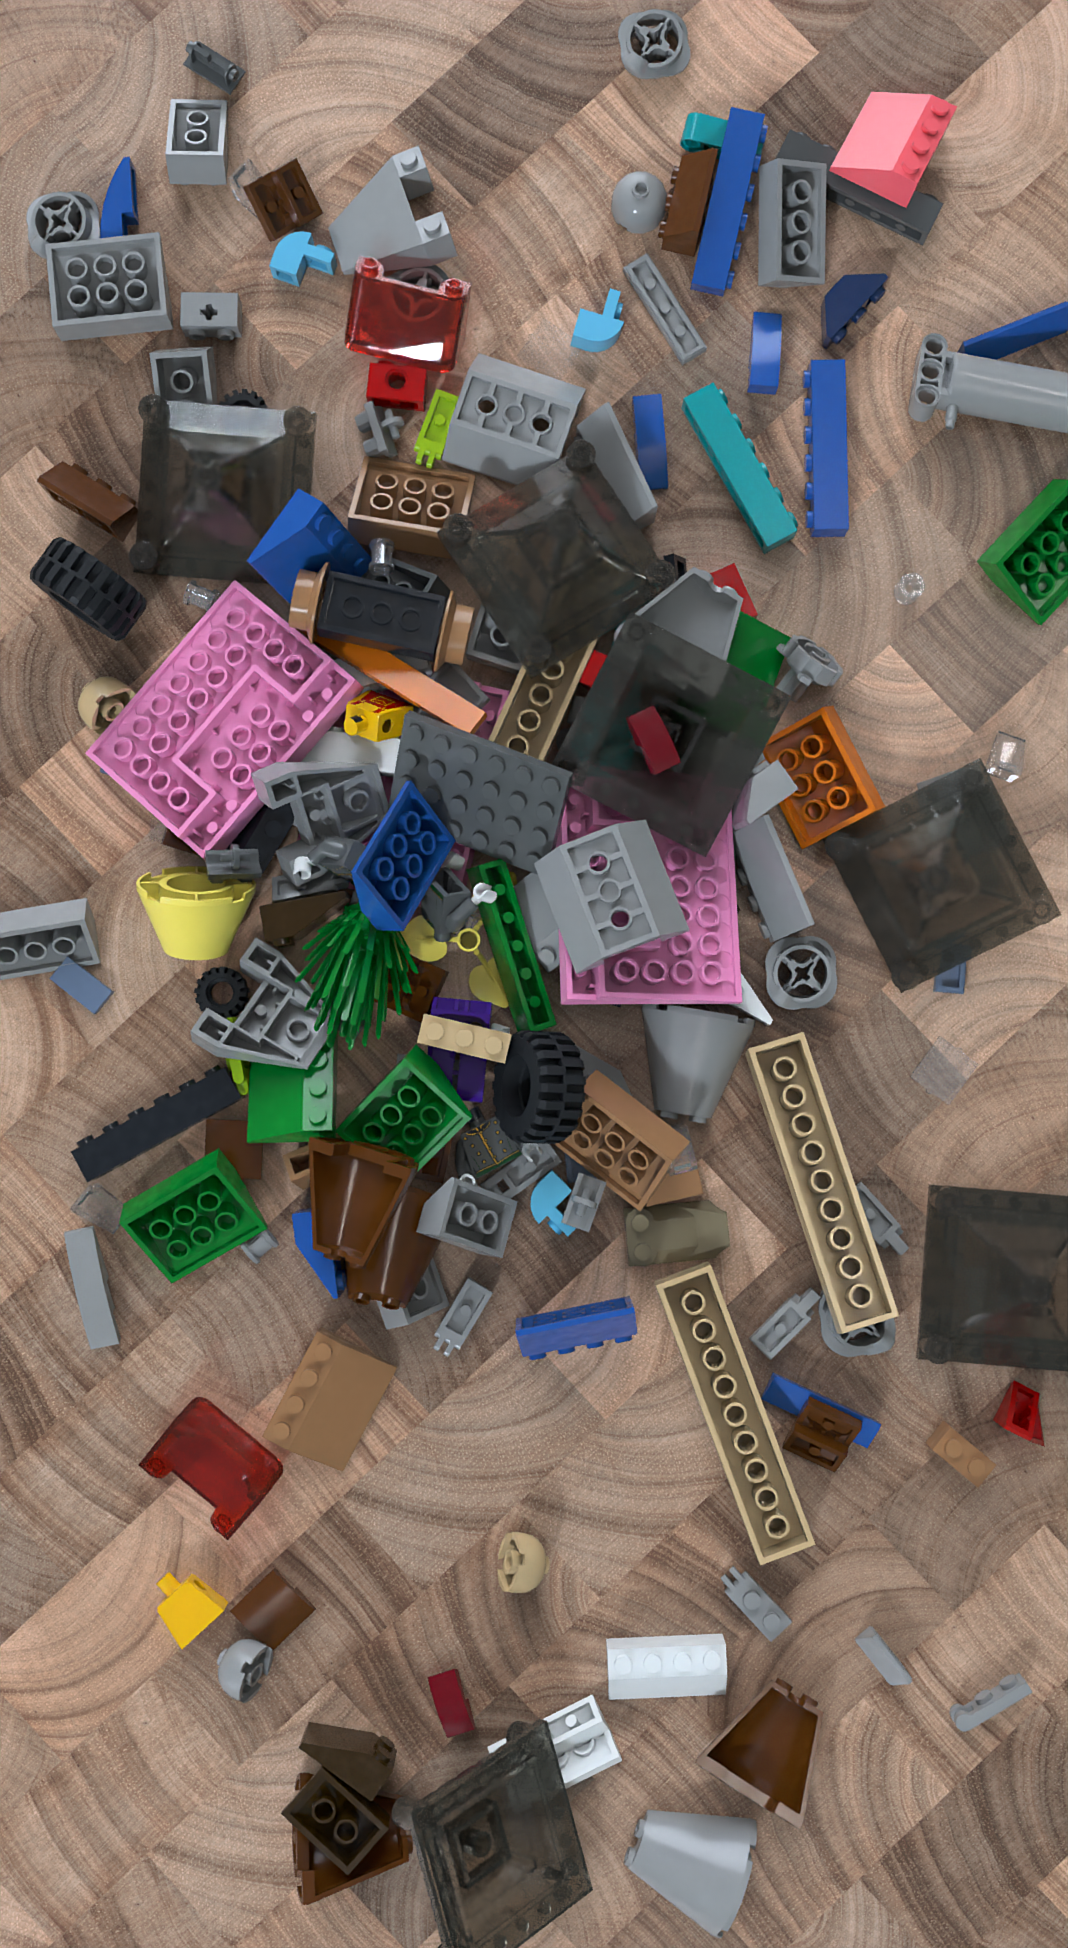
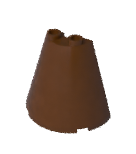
M310 1137L309 1167L313 1249L324 1253L323 1257L327 1259L341 1260V1257L346 1258L345 1261L349 1262L348 1265L350 1267L365 1269L416 1176L419 1163L414 1162L415 1159L406 1154L375 1144L354 1140V1143L350 1141L340 1142V1138Z
M412 1186L408 1188L365 1269L350 1267L348 1265L349 1262L345 1261L346 1258H344L348 1299H352L353 1302L361 1305L370 1304V1300L381 1301L382 1307L390 1310L407 1307L441 1243V1240L416 1232L424 1203L432 1196L431 1193Z
M777 1678L775 1682L771 1680L697 1757L695 1764L707 1770L709 1774L764 1809L801 1829L824 1712L816 1708L818 1705L817 1701L805 1694H802L801 1698L791 1693L793 1687Z
M299 1773L295 1781V1790L300 1791L314 1774ZM379 1790L373 1800L390 1815L389 1829L349 1875L343 1872L292 1825L295 1877L301 1878L302 1886H297L299 1900L302 1905L312 1904L409 1862V1854L413 1852V1839L411 1834H406V1822L411 1821L412 1812L410 1802H406V1796Z

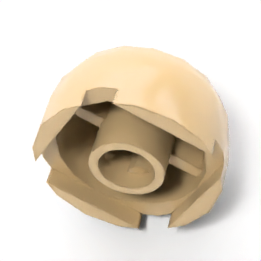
M109 676L99 677L83 687L78 700V711L85 724L91 730L101 735L136 694L126 683L117 678Z
M522 1532L505 1534L498 1554V1559L504 1558L503 1569H497L499 1585L504 1592H529L536 1588L542 1581L544 1574L548 1573L549 1557L546 1556L541 1542L533 1535Z

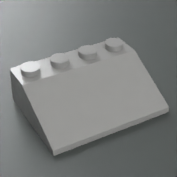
M159 232L45 244L52 327L61 341L174 329L171 298Z
M769 814L733 832L734 858L739 867L736 870V874L742 886L746 885L750 896L747 897L752 912H758L761 922L758 923L763 938H769L770 943L814 925V920Z

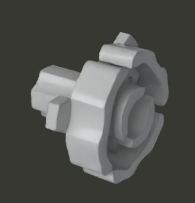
M792 635L786 645L779 644L776 648L787 658L786 661L791 667L776 688L784 697L795 703L811 683L833 687L843 674L842 667L823 647L818 648L814 641L802 635Z

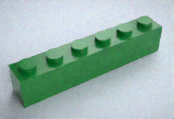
M498 859L467 869L472 890H474L478 883H485L491 885L492 888L490 890L497 893L494 902L486 903L481 901L478 904V909L517 1032L521 1030L541 1031L557 1025L506 862Z

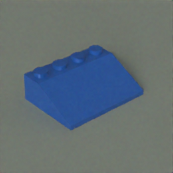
M299 488L247 559V562L290 605L300 569L319 572L323 565L329 562L330 571L362 577L373 561L370 555L322 501Z
M411 780L406 781L351 871L361 911L377 930H405L456 841Z
M630 1296L516 1318L515 1328L522 1356H529L530 1360L544 1358L547 1356L546 1352L558 1350V1354L571 1353L575 1351L576 1346L586 1345L588 1349L597 1348L604 1345L603 1341L615 1339V1343L627 1342L632 1340V1335L638 1334L635 1310Z

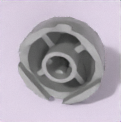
M635 171L625 175L618 181L612 194L611 212L615 222L618 225L620 223L631 233L644 234L654 230L666 214L667 193L663 183L655 175L648 172Z
M241 1639L232 1644L228 1649L225 1648L217 1660V1665L219 1666L218 1681L224 1692L242 1703L250 1701L262 1686V1684L258 1683L262 1671L265 1675H268L273 1660L272 1648L254 1639Z

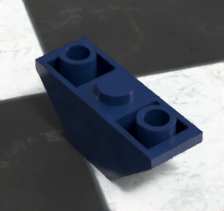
M885 273L843 275L827 292L821 304L822 346L826 350L833 342L837 345L848 333L846 328L852 322L857 324L867 313L865 308L871 302L876 304L887 291L884 286L889 278Z

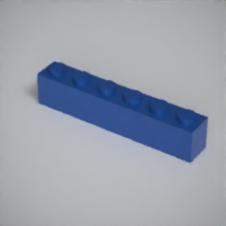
M735 107L730 109L690 290L723 297L725 288L731 289L735 271H730L732 259L738 260L741 242L736 241L738 230L744 231L748 213L743 212L745 201L751 202L755 184L749 183L751 173L758 172L761 155L756 154L758 143L764 144L768 125L763 124L765 114Z
M845 359L811 360L808 369L803 371L802 377L803 388H807V398H804L803 415L808 416V426L804 427L803 438L804 444H808L809 454H805L804 471L809 472V482L805 483V500H810V510L806 511L805 526L810 528V537H845L849 530Z

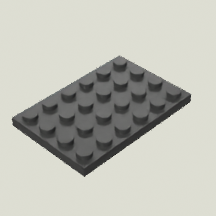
M409 710L404 716L388 810L405 782L411 780L454 837L456 843L496 859H502L504 862L538 875L534 863L555 849L573 772Z

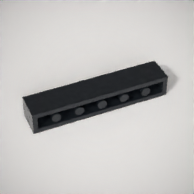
M217 1065L204 1072L206 1078L196 1083L192 1079L180 1085V1092L170 1096L169 1093H166L153 1100L155 1106L146 1111L141 1107L129 1113V1120L119 1124L118 1121H115L102 1128L104 1134L95 1139L93 1135H90L78 1141V1148L71 1151L86 1181L91 1182L246 1098L245 1095H240L233 1080L232 1071H229L228 1067L221 1069L220 1065Z

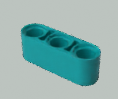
M697 112L688 114L680 140L681 147L692 153L711 148L718 149L716 159L719 160L728 120ZM758 143L756 154H762L764 144Z

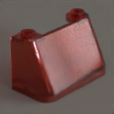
M359 256L354 270L345 329V346L357 353L439 373L452 371L456 366L465 342L472 283L461 281L457 278H450L443 281L439 289L435 290L383 277L384 267L379 261L372 257Z
M195 1397L191 1400L138 1464L150 1476L158 1479L165 1478L172 1471L216 1508L211 1514L210 1521L214 1530L226 1540L232 1537L262 1502L284 1471L281 1461L211 1401L203 1397Z

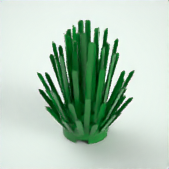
M358 900L357 904L350 906L347 903L340 916L317 931L320 934L303 946L302 950H308L328 935L304 959V961H310V963L295 979V983L300 982L330 947L332 948L310 980V983L314 984L321 975L304 1011L309 1010L310 1007L314 1009L321 998L323 1004L314 1025V1030L319 1031L320 1026L326 1020L333 1000L327 1023L328 1035L326 1044L330 1048L334 1046L341 1019L342 1024L339 1035L341 1037L346 1036L345 1041L349 1043L348 1050H352L354 1047L357 1031L359 1033L361 1022L365 1020L362 1044L364 1048L366 1047L371 1027L374 999L378 1000L376 1037L379 1040L381 1037L382 1021L385 1022L387 1016L388 968H390L396 1012L399 1016L402 1014L399 996L400 984L398 974L402 990L406 994L408 992L412 994L406 974L408 966L404 955L412 971L418 974V969L409 953L410 949L401 932L377 930L361 911Z

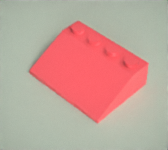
M871 92L829 171L907 208L950 124L957 106L932 94Z

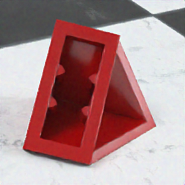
M1014 1380L1010 1384L993 1420L1004 1429L1032 1443L1045 1447L1038 1406L1040 1393Z

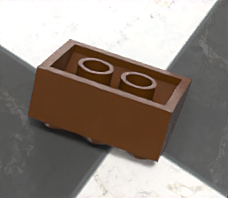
M711 148L683 155L680 166H674L670 184H674L675 188L673 194H667L665 211H668L669 214L667 221L661 220L658 238L663 239L661 250L694 257L718 149Z
M62 461L39 476L37 482L53 500L121 542H124L141 515L135 506L137 503L135 500L124 493L118 496L111 491L112 486L100 478H97L96 481L87 476L89 473L76 463L70 466Z

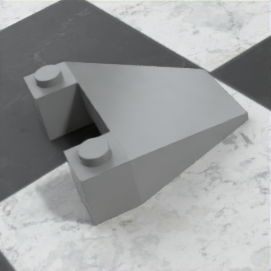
M419 146L393 155L328 227L344 275L427 267L458 256L443 211L415 221L409 205V200L434 191Z
M276 762L251 773L259 800L272 810L290 802L301 840L276 850L283 876L297 887L324 875L328 871L319 864H313L310 878L303 880L301 879V871L293 874L294 861L297 857H308L307 854L324 841L326 836L354 839L361 843L379 827L388 811L389 805L376 763Z
M255 937L240 959V972L261 985L235 1023L206 1008L190 1031L192 1042L217 1057L308 1070L326 1042L328 1035L327 1023L331 1010L329 1009L326 1020L320 1026L319 1031H315L314 1025L323 1001L320 998L314 1009L310 1007L309 1010L304 1011L314 990L304 979L295 983L299 973L283 954Z

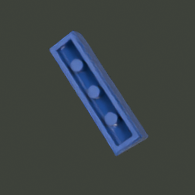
M1062 302L963 341L957 353L997 360L1066 333L1068 331V302Z
M774 1372L772 1373L761 1397L762 1400L796 1416L809 1396L863 1421L861 1431L853 1442L868 1448L882 1425L879 1421Z

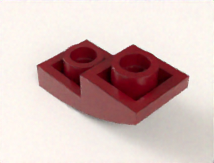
M653 705L626 717L635 744L641 747L651 774L656 775L681 763L673 741Z
M458 1669L427 1677L434 1704L447 1738L475 1730L476 1727L469 1699H465Z

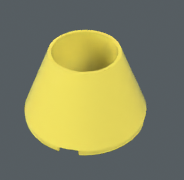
M182 866L164 868L161 875L153 877L148 872L137 879L136 889L160 944L167 955L184 960H209L228 953L255 894L256 883L254 879L252 882L244 883L237 879H226L223 883L212 884L208 880L205 866Z

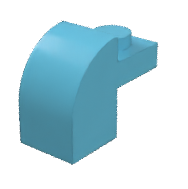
M300 231L285 236L278 243L269 267L273 278L300 287L307 266L334 275L337 262L335 254L330 248L320 244L315 246L312 234Z
M610 288L602 315L580 308L571 347L588 352H601L609 349L617 342L624 321L619 320L623 303L618 302L621 291Z
M553 1169L548 1171L535 1185L531 1194V1211L538 1224L548 1216L550 1220L547 1224L558 1235L564 1232L568 1237L576 1228L561 1223L564 1214L557 1206L572 1192V1189Z

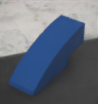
M130 156L123 157L108 187L102 210L100 238L127 236L128 225H139L136 170Z
M753 312L748 366V393L776 395L780 372L782 314Z
M662 395L633 396L632 413L636 460L650 490L668 489Z

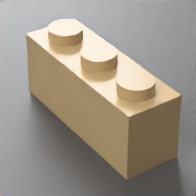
M424 1014L417 1043L505 1064L512 1034Z

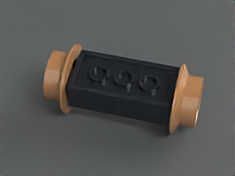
M326 562L319 572L306 569L299 570L290 605L289 627L307 631L309 642L313 645L317 636L431 662L434 661L438 643L434 672H437L445 662L463 665L475 608L457 604L453 590L450 591L446 606L445 596L330 571V563Z

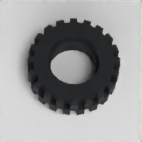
M62 537L51 541L30 571L32 582L47 593L48 596L79 619L115 641L125 639L146 609L147 600L136 588L93 555H90L84 549Z
M531 1030L516 1032L511 1038L506 1063L497 1062V1065L494 1067L495 1078L492 1081L494 1097L492 1098L493 1105L496 1107V1119L500 1121L499 1126L505 1132V1135L517 1143H560L572 1134V1131L578 1125V1118L582 1116V1104L585 1102L586 1093H584L586 1076L583 1074L585 1067L580 1059L581 1053L579 1049L575 1046L573 1040L564 1033Z

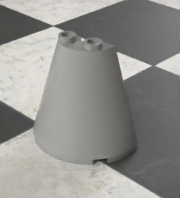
M696 567L691 568L621 624L614 633V642L619 652L622 653L624 651L627 654V664L646 681L677 698L686 700L687 696L695 697L694 700L696 702L702 703L712 700L718 693L743 598L729 586H724L723 588L716 586L710 573L699 570Z
M642 1004L641 1009L654 1109L661 1110V1117L677 1119L678 1114L690 1115L689 1121L706 1124L707 1118H712L753 1032L756 1020L742 1019L735 1015L673 1005Z
M647 1810L644 1820L640 1818L637 1822L634 1837H637L638 1840L635 1846L628 1847L624 1858V1865L710 1935L722 1938L723 1932L721 1930L728 1931L731 1927L748 1885L753 1865L750 1848L755 1849L757 1841L756 1820L741 1817Z

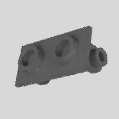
M189 41L186 46V52L189 53V56L183 65L231 95L246 71L200 41Z

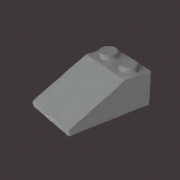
M171 99L165 152L170 184L227 185V100Z
M213 346L159 349L149 353L161 442L218 439L217 378Z
M530 872L514 886V890L535 957L549 973L560 964L558 925L539 876Z

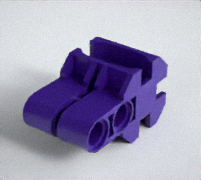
M433 997L431 1015L466 1024L478 1022L483 1028L490 1029L493 1003ZM428 1045V1055L440 1066L451 1084H453V1075H458L457 1093L462 1101L482 1103L487 1059L460 1053L459 1070H454L456 1052Z

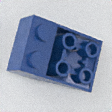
M311 1208L299 1209L292 1214L295 1244L333 1299H337L346 1287L345 1269L341 1270V1260L327 1259L323 1257L324 1253L313 1249Z

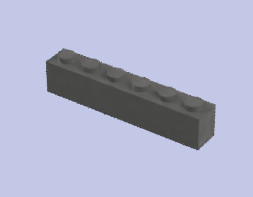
M789 130L775 159L826 163L827 200L922 246L924 245L944 203L938 201L931 194H923L916 190L907 208L900 206L829 171L838 152L830 145H822L811 140L803 132Z

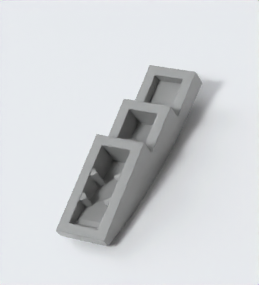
M94 1226L66 1231L64 1237L69 1265L90 1349L119 1344L121 1337L113 1314L115 1306L107 1283L109 1276Z

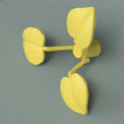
M509 872L514 887L517 884L516 874ZM422 914L413 918L407 924L404 931H400L410 949L409 953L420 960L428 962L437 961L447 953L446 942H438L434 939V929L423 918ZM480 918L473 928L461 930L457 937H451V940L448 942H457L459 948L463 951H473L483 964L473 968L470 973L469 987L471 992L481 1001L492 1002L493 1005L507 1008L509 1004L495 959L493 957L487 962L478 949L481 944V935L478 930L483 925L482 918Z

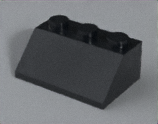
M290 802L273 810L264 804L231 843L238 844L239 849H258L262 874L294 823V814Z

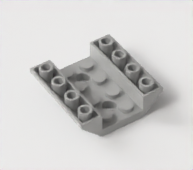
M478 353L468 369L449 424L442 461L550 496L559 470V461L573 420L577 417L586 389ZM489 400L494 403L495 408L490 413H483L478 408L479 404ZM537 419H545L548 421L549 427L545 431L540 432L535 430L533 423Z
M646 820L611 825L560 845L534 863L576 974L605 964L604 959L660 938L662 942L690 931ZM597 856L604 857L607 860L606 868L602 871L591 869L590 863L593 858ZM617 912L627 913L629 916L628 924L624 927H616L612 923L613 915Z

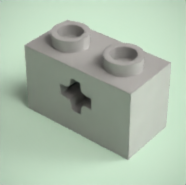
M181 292L180 327L185 337H189L192 340L217 337L224 341L233 340L234 337L242 338V302L239 294Z

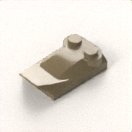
M710 1200L645 1206L641 1211L635 1207L623 1208L628 1266H647L651 1264L713 1259L730 1246L727 1212L716 1207Z

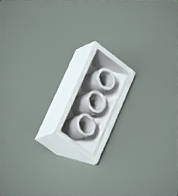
M723 1634L606 1639L609 1700L726 1695L727 1658Z

